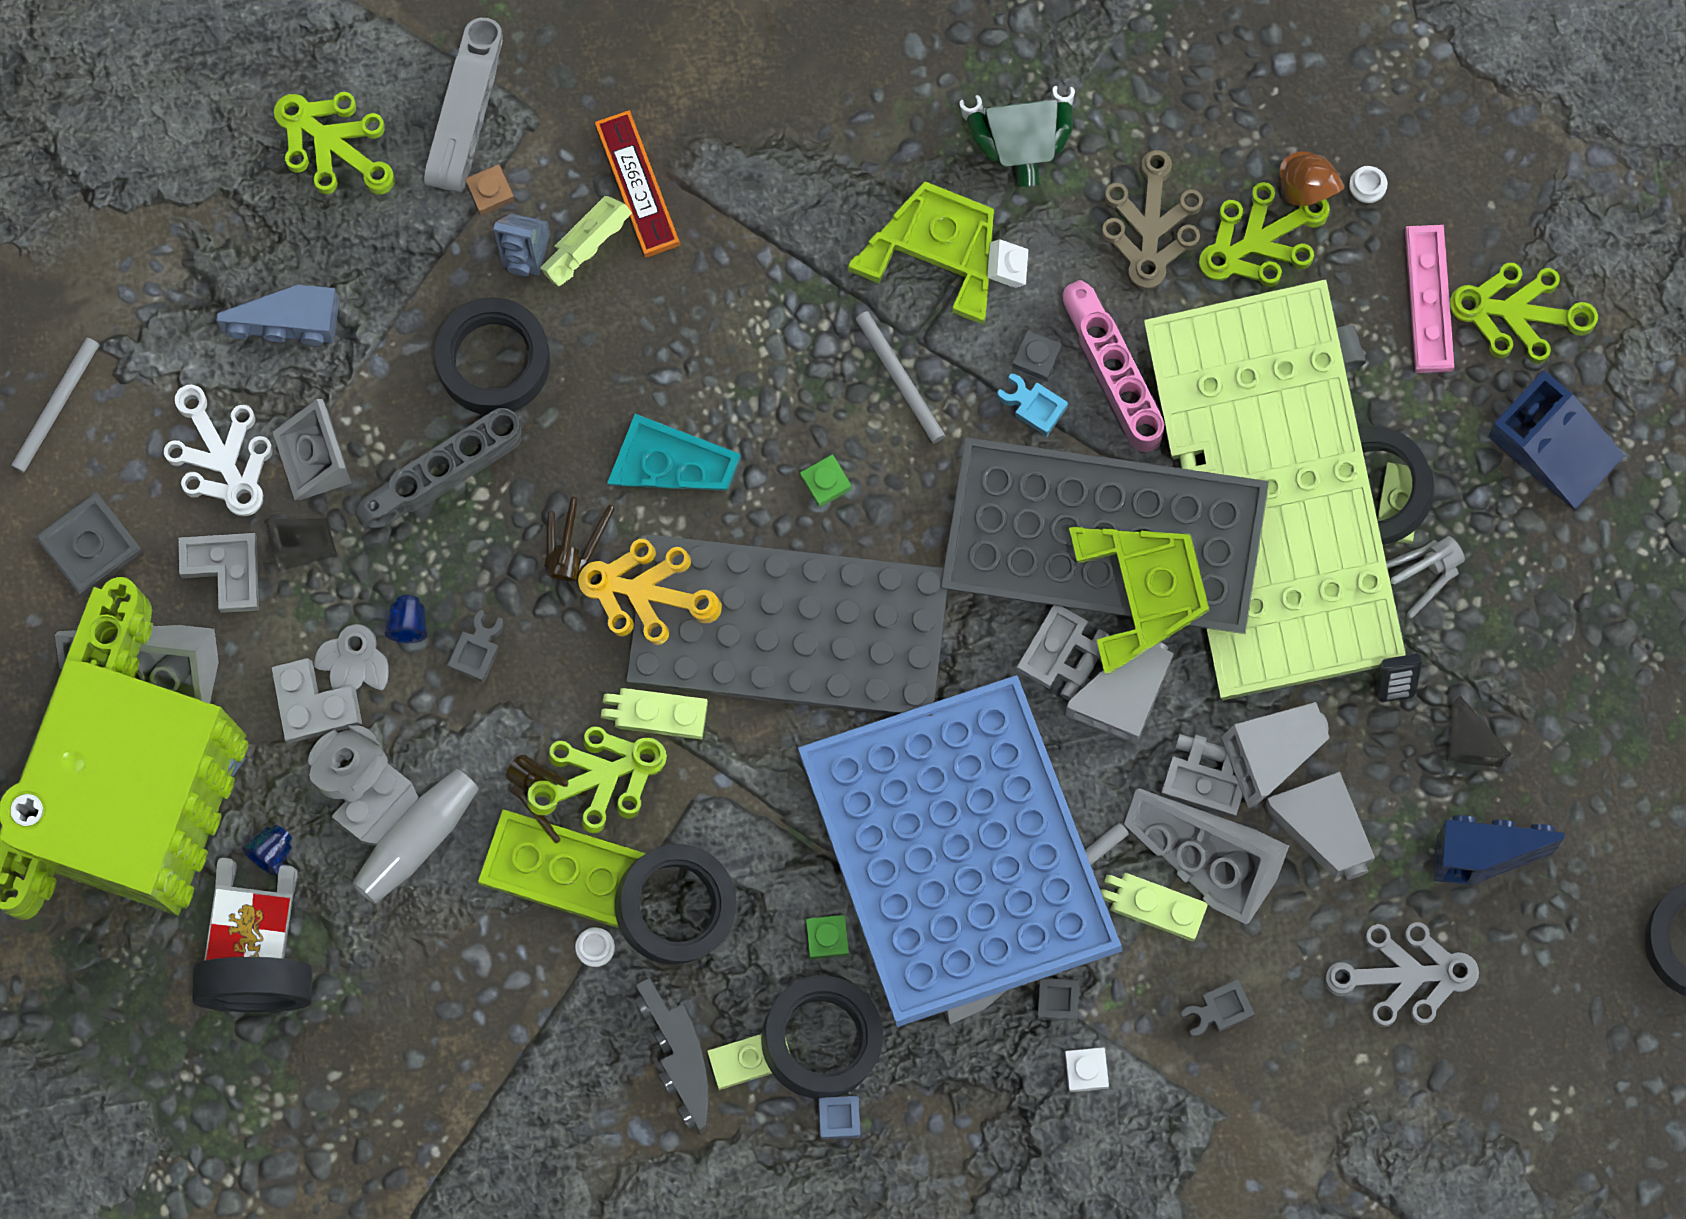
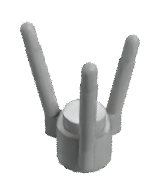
M1450 536L1439 542L1433 540L1424 547L1386 561L1387 568L1389 569L1424 556V559L1392 577V584H1397L1426 567H1429L1436 575L1440 572L1442 573L1438 580L1407 612V617L1410 619L1450 579L1459 574L1456 566L1463 563L1465 557L1458 543Z

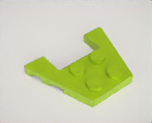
M924 182L893 215V219L882 231L874 235L869 241L868 246L850 261L848 271L880 284L894 250L901 251L966 277L952 307V313L984 325L986 320L989 282L987 277L994 209Z
M1084 527L1069 528L1078 563L1114 554L1118 555L1135 630L1096 639L1106 675L1115 672L1210 611L1190 534L1148 531L1131 532L1118 531L1117 529H1085Z

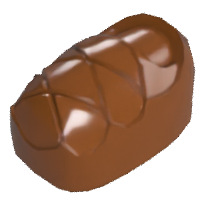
M1299 151L1284 158L1281 163L1280 181L1286 201L1290 204L1298 206L1311 205L1329 198L1344 189L1343 182L1333 165L1321 156L1311 152Z

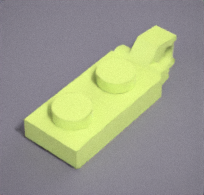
M604 196L555 245L557 251L540 269L553 284L561 286L573 277L574 270L583 261L590 259L597 252L598 246L621 229L624 221L632 212L626 204L609 196Z

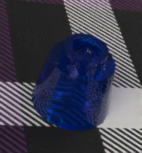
M403 595L397 597V601L390 605L385 637L401 643H417L428 637L425 607L419 603V598Z
M274 825L272 828L265 827L242 847V851L255 865L268 874L275 876L292 850L290 842L293 839L287 831L278 825Z

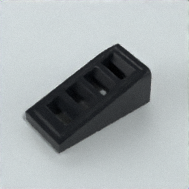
M1416 653L1382 660L1373 674L1379 702L1384 703L1411 698L1416 694L1422 664L1420 654Z

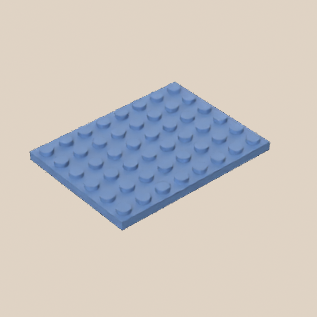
M1017 675L798 747L803 766L897 1027L1122 952L1120 940Z

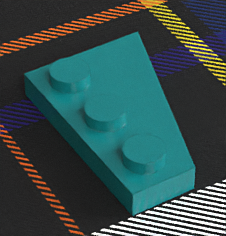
M635 414L607 484L608 486L728 491L742 456L737 452Z

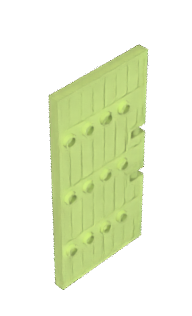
M1326 279L1144 320L1173 459L1180 458L1182 469L1269 481L1246 635L1207 629L1221 699L1227 700L1378 668L1383 659L1405 656V648ZM1204 453L1206 464L1197 466L1195 455Z

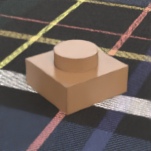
M500 165L465 178L466 185L480 216L515 202Z

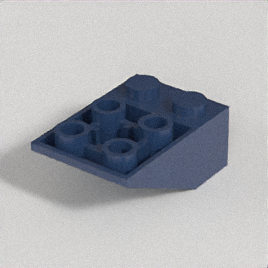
M1545 370L1498 418L1488 436L1574 511L1625 457L1578 399Z
M1453 816L1452 820L1446 819L1437 835L1433 881L1464 885L1480 883L1552 855L1564 840L1565 832H1556L1554 826L1546 824H1533L1531 829L1515 827L1516 823L1509 820H1493L1492 824L1476 823V818L1472 816Z

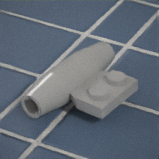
M387 763L377 781L363 793L359 800L355 802L345 801L332 815L333 821L362 845L376 846L352 882L354 888L368 901L376 904L409 878L454 829L479 790L478 786L462 771L455 769L418 798L412 782Z

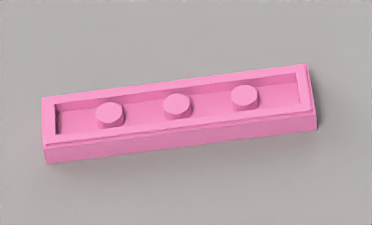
M1444 225L1406 226L1405 241L1415 373L1453 372L1454 355Z

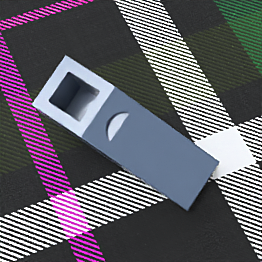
M511 213L495 222L493 230L503 267L507 268L508 272L517 276L526 277L529 276V273L540 275V267L543 264L550 238L548 221Z
M295 285L217 314V322L221 331L231 338L246 339L248 335L263 336L265 340L281 343L285 342L286 339H297L306 345L321 346L323 342L334 343L339 298L335 288Z

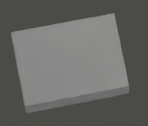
M316 399L273 431L295 500L306 499L351 484L332 421L323 399Z

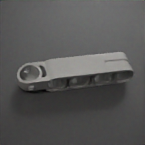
M477 18L469 22L465 27L425 169L424 184L427 186L462 193L465 188V178H468L503 42L500 25L492 19Z

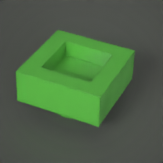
M833 454L800 472L802 481L819 508L852 490L851 483Z
M845 915L806 919L810 960L849 956Z

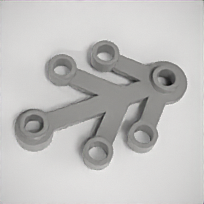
M1415 922L1409 925L1405 931L1406 943L1411 947L1421 948L1437 964L1422 966L1390 938V932L1387 927L1376 924L1371 926L1366 933L1367 945L1374 950H1380L1398 967L1354 970L1347 963H1336L1327 971L1325 985L1332 994L1345 996L1351 993L1355 986L1400 984L1385 1002L1378 1003L1372 1012V1019L1376 1025L1388 1027L1395 1021L1400 1008L1423 982H1440L1426 1000L1416 1002L1411 1010L1414 1022L1419 1025H1427L1433 1021L1436 1016V1010L1453 991L1464 992L1475 985L1479 976V968L1476 961L1468 954L1460 952L1450 954L1429 936V929L1426 925ZM1412 929L1421 930L1424 934V939L1419 942L1414 941L1410 936V931ZM1374 931L1382 932L1385 936V941L1380 944L1373 942L1371 933ZM1454 966H1463L1466 969V976L1464 978H1457L1452 971ZM1339 971L1347 973L1349 982L1339 984L1335 980V974ZM1426 1006L1431 1012L1428 1019L1420 1018L1417 1015L1418 1007ZM1381 1008L1388 1009L1391 1012V1019L1382 1021L1379 1019L1377 1011Z

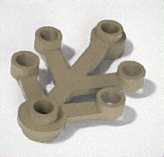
M1160 150L1148 152L1142 160L1141 173L1148 181L1145 217L1128 199V190L1123 184L1113 183L1107 187L1105 193L1106 203L1110 207L1116 208L1143 238L1141 252L1125 236V225L1120 219L1110 218L1103 224L1102 236L1104 240L1108 243H1113L1130 262L1129 277L1137 287L1142 289H1154L1162 284L1166 276V266L1186 250L1196 248L1200 239L1199 230L1195 226L1184 225L1179 229L1177 239L1157 253L1158 239L1187 216L1197 214L1201 210L1203 203L1202 195L1198 191L1193 189L1187 190L1181 195L1180 203L1160 218L1163 181L1169 177L1172 167L1170 157ZM1154 159H1159L1163 162L1164 166L1156 169L1150 165V162ZM1119 191L1123 194V198L1121 200H1113L1110 197V193ZM1187 198H1194L1198 204L1195 207H1189L1184 201ZM1116 226L1119 228L1120 233L1115 236L1110 235L1107 232V228ZM1184 233H1191L1194 235L1195 240L1185 242L1181 236ZM1151 265L1155 271L1152 274H1145L1141 271V267Z

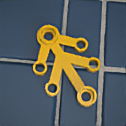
M646 539L634 541L630 547V552L610 564L601 561L587 564L580 572L578 579L579 587L587 597L600 600L609 617L608 626L617 636L628 635L633 630L634 623L632 618L621 610L614 593L629 597L644 624V636L655 645L663 644L668 639L669 629L658 619L649 601L690 610L693 617L701 623H711L721 614V601L712 591L699 590L694 594L655 586L672 574L684 572L690 567L691 557L681 547L670 549L666 554V560L632 580L621 578L620 576L639 563L643 565L648 564L655 558V548ZM643 546H647L649 548L648 553L644 557H638V550ZM676 555H684V560L680 565H673V559ZM596 574H602L601 582L592 585V577ZM701 599H708V606L703 610H699L697 608L698 602ZM626 618V625L622 629H616L615 624L617 620ZM654 627H662V633L658 637H651V631Z

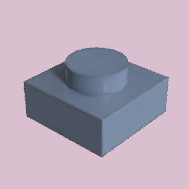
M858 1096L819 1098L821 1139L860 1138Z

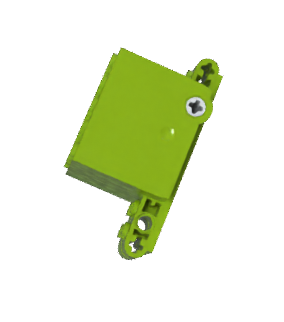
M116 577L109 580L102 589L93 587L19 783L9 788L0 801V822L2 824L0 830V909L18 920H27L34 917L42 907L44 900H49L52 897L57 879L53 877L55 873L179 916L181 909H186L191 902L194 887L190 885L195 871L200 872L206 862L208 851L204 847L209 834L215 835L219 827L221 813H218L222 799H228L232 792L235 778L231 775L235 764L228 773L231 760L235 759L236 762L241 763L247 752L248 741L245 740L246 734L221 707L135 678L140 660L136 657L141 644L146 645L153 630V623L150 622L152 606L131 580L124 577ZM117 635L116 639L109 643L110 639Z

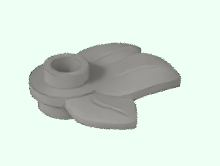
M361 624L346 627L340 633L338 639L323 643L315 656L314 667L319 670L330 671V683L333 690L352 685L357 690L363 681L373 688L383 690L389 677L388 660L376 649L377 641L374 633L370 628ZM354 636L360 637L363 642L362 648L358 651L353 650L350 646V641Z

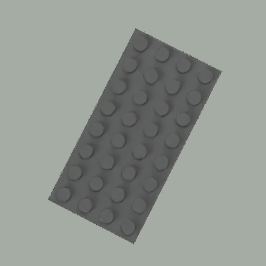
M965 437L941 588L1133 618L1118 555L1114 554L1078 563L1069 528L1084 527L1085 529H1117L1118 531L1131 532L1148 531L1190 534L1210 611L1187 626L1246 635L1269 481Z
M646 535V540L654 546L656 555L652 562L642 565L641 574L666 560V554L670 549L681 547L691 557L690 567L684 572L672 574L655 586L694 594L699 590L712 591L721 601L722 611L715 621L701 623L693 617L690 610L649 601L658 619L669 629L668 639L660 645L652 644L644 636V624L636 611L627 685L894 716L934 703L947 599V589L941 588L944 568ZM645 546L644 556L648 553L649 550L647 546ZM676 555L673 559V565H680L684 560V555ZM701 599L697 604V608L699 610L705 609L709 604V600ZM654 627L651 631V637H658L662 633V627Z

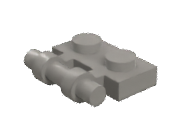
M1053 605L1018 664L1016 671L1048 689L1052 687L1057 677L1063 679L1066 685L1060 695L1070 701L1090 682L1088 676L1096 662H1102L1096 639L1110 635L1098 629L1093 639L1090 640L1082 635L1088 626L1087 620L1062 606ZM1074 648L1083 652V656L1075 669L1065 664Z
M1180 734L1176 749L1189 752L1190 755L1188 761L1176 757L1172 758L1161 796L1236 818L1243 793L1237 777L1232 775L1234 769L1226 748L1206 742L1207 738L1199 735L1192 738ZM1201 756L1222 762V770L1219 771L1199 765Z

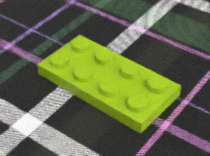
M503 809L478 880L479 885L619 928L615 915V896L619 882L626 870L646 853L551 824L560 837V842L554 843L536 819Z

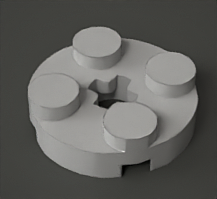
M359 725L347 726L350 730L338 733L334 729L322 736L312 748L308 763L311 766L310 780L323 795L332 799H344L347 802H355L377 781L382 770L386 767L388 759L381 743L370 730ZM354 756L352 762L342 768L340 762L343 759L350 760Z

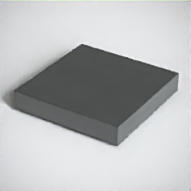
M97 491L35 536L81 598L92 591L93 587L100 585L143 553L142 549Z

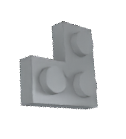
M255 533L178 538L179 575L181 578L218 576V609L221 613L259 610L257 536Z
M309 658L272 667L284 737L288 743L325 735L334 729L336 731L348 729L347 726L362 725L356 688L352 685L318 693L313 661Z

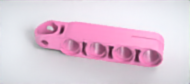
M1075 281L1064 288L1062 295L1065 308L1079 334L1081 347L1130 444L1141 452L1153 451L1162 440L1164 430L1163 418L1114 320L1104 311L1094 289L1084 281ZM1097 326L1103 328L1107 334L1101 338H1094L1088 334L1087 330ZM1108 359H1116L1122 363L1123 367L1112 371L1107 369L1103 363ZM1127 391L1134 392L1139 397V401L1129 404L1122 401L1120 395ZM1142 424H1148L1156 430V433L1146 437L1140 435L1136 428Z

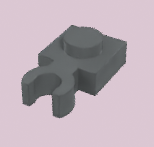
M479 610L474 617V627L476 629L474 635L462 632L447 665L450 670L481 683L485 682L499 651L498 645L491 643V640L497 638L504 629V621L500 617H498L494 627L484 628L482 623L485 620L486 614L483 610Z
M1238 979L1202 995L1205 1007L1189 1006L1180 1013L1181 1019H1185L1188 1016H1196L1200 1021L1199 1027L1189 1031L1190 1038L1201 1036L1206 1031L1208 1025L1214 1023L1218 1033L1255 1016Z

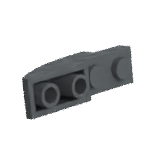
M648 978L636 985L640 996L635 998L634 1001L645 1020L651 1016L654 1019L659 1030L653 1034L664 1054L670 1050L673 1053L661 1060L664 1072L658 1075L668 1094L671 1095L677 1092L683 1106L679 1107L678 1111L688 1129L696 1126L701 1135L708 1130L709 1086L698 1037L683 1004L668 1011L651 979Z

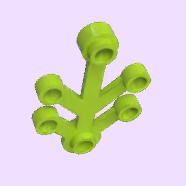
M340 92L333 100L308 102L303 96L298 94L285 95L276 103L274 116L278 125L287 130L289 150L285 155V161L292 172H303L309 165L307 153L303 149V129L314 138L317 163L314 183L320 193L330 194L336 190L338 185L337 178L332 170L331 151L364 175L366 187L370 192L382 195L393 188L395 178L388 164L380 161L373 163L342 140L364 136L371 139L381 137L385 131V125L380 115L370 113L362 121L322 125L314 118L333 114L344 118L352 116L356 111L354 97L348 92ZM348 100L351 102L350 107L347 109H340L338 107L341 101ZM295 106L299 108L295 115L290 116L286 114V110L290 107ZM370 122H378L380 124L378 129L374 131L368 130L367 125ZM296 155L304 158L298 165L291 163V159ZM380 170L385 173L384 177L380 180L372 178V174L375 171ZM323 177L332 178V182L328 186H321L319 182Z
M1258 183L1252 192L1253 207L1245 237L1230 246L1234 225L1240 222L1243 208L1238 201H1225L1220 209L1221 224L1216 243L1206 247L1200 255L1199 267L1201 272L1208 279L1214 281L1226 280L1234 274L1260 281L1266 287H1273L1279 283L1282 274L1281 267L1277 263L1268 261L1259 266L1240 259L1253 253L1292 263L1297 269L1308 268L1314 258V251L1309 245L1298 244L1295 247H1290L1272 241L1303 224L1312 228L1323 225L1330 211L1328 201L1324 199L1316 203L1322 209L1318 213L1311 212L1308 209L1309 205L1300 206L1298 210L1262 229L1267 208L1273 203L1275 190L1269 183ZM1264 190L1269 193L1270 197L1262 200L1258 198L1256 193ZM1228 208H1233L1237 211L1238 215L1236 217H1228L1224 211ZM1305 252L1309 259L1299 261L1295 254ZM1215 256H1220L1225 260V264L1216 266L1212 263L1211 259ZM1271 269L1275 271L1277 276L1274 279H1267L1263 272Z
M1511 262L1504 264L1498 274L1481 286H1461L1453 292L1450 298L1452 314L1460 321L1473 322L1489 341L1491 355L1499 359L1506 358L1511 353L1513 340L1509 335L1501 333L1488 315L1500 316L1506 321L1526 346L1527 358L1534 364L1544 363L1550 355L1551 347L1546 340L1538 337L1525 320L1567 326L1570 332L1580 336L1592 332L1598 321L1596 309L1586 302L1576 303L1569 310L1528 304L1540 294H1549L1556 290L1560 277L1557 271L1551 268L1542 269L1535 280L1505 301L1489 298L1503 287L1513 288L1519 284L1522 270L1519 265ZM1508 270L1513 271L1517 278L1508 280L1504 277V272ZM1549 276L1553 279L1554 284L1551 286L1544 285L1541 278ZM1470 300L1474 303L1475 308L1467 310L1463 308L1461 302ZM1583 317L1587 321V325L1583 327L1576 325L1574 318ZM1503 341L1507 344L1508 349L1500 351L1495 347L1494 343ZM1536 346L1543 348L1545 355L1536 356L1533 354L1532 348Z
M600 727L589 728L585 732L583 740L586 750L591 753H599L606 749L624 757L614 762L574 749L565 741L554 742L550 747L548 755L551 764L556 767H565L570 764L589 772L568 780L569 785L567 787L554 785L549 781L535 782L528 791L527 805L529 809L538 815H548L556 809L558 802L598 786L591 807L585 810L582 818V826L587 832L598 833L605 826V811L618 777L633 772L627 793H623L618 799L617 812L626 819L636 817L640 811V796L648 776L660 772L666 763V750L657 740L642 738L632 743L609 735ZM593 735L599 736L602 742L600 744H593L589 741V737ZM564 750L568 756L558 758L554 755V751ZM642 754H649L653 757V761L650 763L644 762L640 759V756ZM545 797L548 799L549 804L545 806L538 805L535 799ZM631 801L635 804L636 808L627 810L623 807L622 803ZM591 815L598 816L601 822L599 824H591L587 817Z

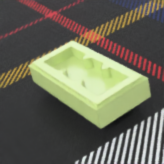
M1387 462L1377 521L1391 518L1406 505L1412 491V476L1408 466ZM1414 532L1397 542L1412 544Z
M762 1034L707 1051L719 1090L772 1074L763 1055Z

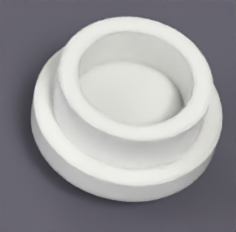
M1361 167L1351 176L1349 183L1350 191L1357 200L1363 203H1374L1380 200L1386 192V176L1376 167Z
M589 928L579 935L575 948L581 962L587 966L600 967L608 963L613 957L615 944L612 936L606 930Z

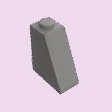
M1160 642L1111 674L1106 675L1104 670H1102L1069 701L1065 716L1137 745L1171 664L1173 653L1167 651L1168 647Z
M1316 702L1235 724L1221 736L1248 808L1255 807L1330 738L1328 722L1325 716L1320 713Z
M1340 772L1267 798L1264 806L1267 814L1334 879L1345 875L1347 880H1351L1369 872L1367 867L1371 866L1375 857Z

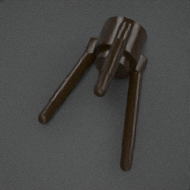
M575 496L570 499L562 544L557 545L556 551L554 511L548 512L547 555L544 567L548 568V576L563 581H577L578 574L588 564L614 512L615 507L613 505L607 507L581 558L578 557L579 550L570 547L578 499Z
M520 755L511 762L507 769V779L514 784L510 792L523 802L553 842L559 843L560 837L544 815L535 814L529 809L527 793L529 788L538 781L549 780L562 787H567L569 782L567 779L548 771L527 755ZM584 791L579 795L586 796L588 792Z

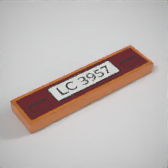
M630 110L596 121L595 127L622 199L632 212L629 217L644 257L647 258L679 247L678 236Z

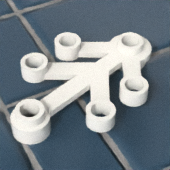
M195 385L183 386L175 395V404L183 416L192 418L211 453L186 447L182 442L174 440L165 446L164 456L173 466L187 463L221 472L228 485L204 480L199 473L189 472L182 478V489L189 497L195 498L203 494L225 500L228 509L238 516L254 514L263 503V492L257 482L263 463L272 456L273 448L266 437H254L248 446L251 455L241 477L235 464L246 430L250 429L255 423L253 410L247 405H238L232 410L231 419L233 422L224 446L205 412L207 398L202 389ZM190 399L199 400L198 406L194 409L186 408V403ZM242 412L250 414L249 419L244 423L237 421V416ZM258 444L267 445V450L263 454H256L254 452ZM175 448L183 450L179 458H171L170 452ZM193 479L200 481L197 489H187L189 481ZM243 493L251 495L250 501L246 504L238 502L239 496Z

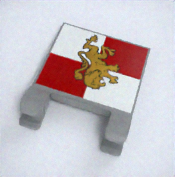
M220 858L217 862L216 886L204 961L227 957H271L284 959L293 895L298 877L297 869L286 865L279 868L277 892L232 887L237 869L236 862L229 858Z

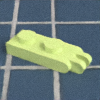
M621 688L619 695L604 694L603 703L618 707L617 710L602 709L601 718L614 720L616 728L703 739L708 706L707 699Z
M1124 873L1122 879L1106 875L1104 883L1118 889L1116 893L1101 889L1104 901L1112 903L1111 911L1189 941H1195L1208 906L1206 902L1128 873Z

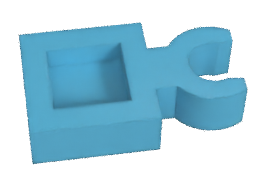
M1010 374L1008 382L1017 388L1016 393L1007 394L1000 389L997 392V398L1005 405L1019 406L1015 417L1047 437L1067 409L1068 402L1039 383H1036L1030 391L1025 388V383L1020 376Z

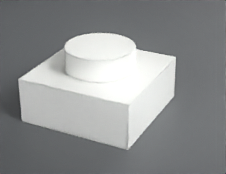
M1001 239L990 242L987 278L1015 288L1026 285L1028 249Z
M1105 1047L1065 1051L1069 1093L1109 1088Z

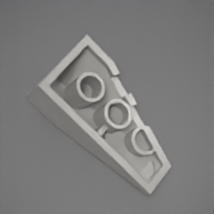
M184 625L153 626L148 643L146 645L141 644L136 657L140 660L135 678L210 703L219 663L215 629ZM77 630L58 631L55 634L60 669L63 668ZM117 635L112 637L109 643H112L116 639Z
M1140 788L1135 791L1124 823L1157 856L1162 855L1178 871L1177 875L1185 883L1189 881L1204 895L1203 900L1213 909L1244 924H1248L1276 883L1289 845L1255 829Z

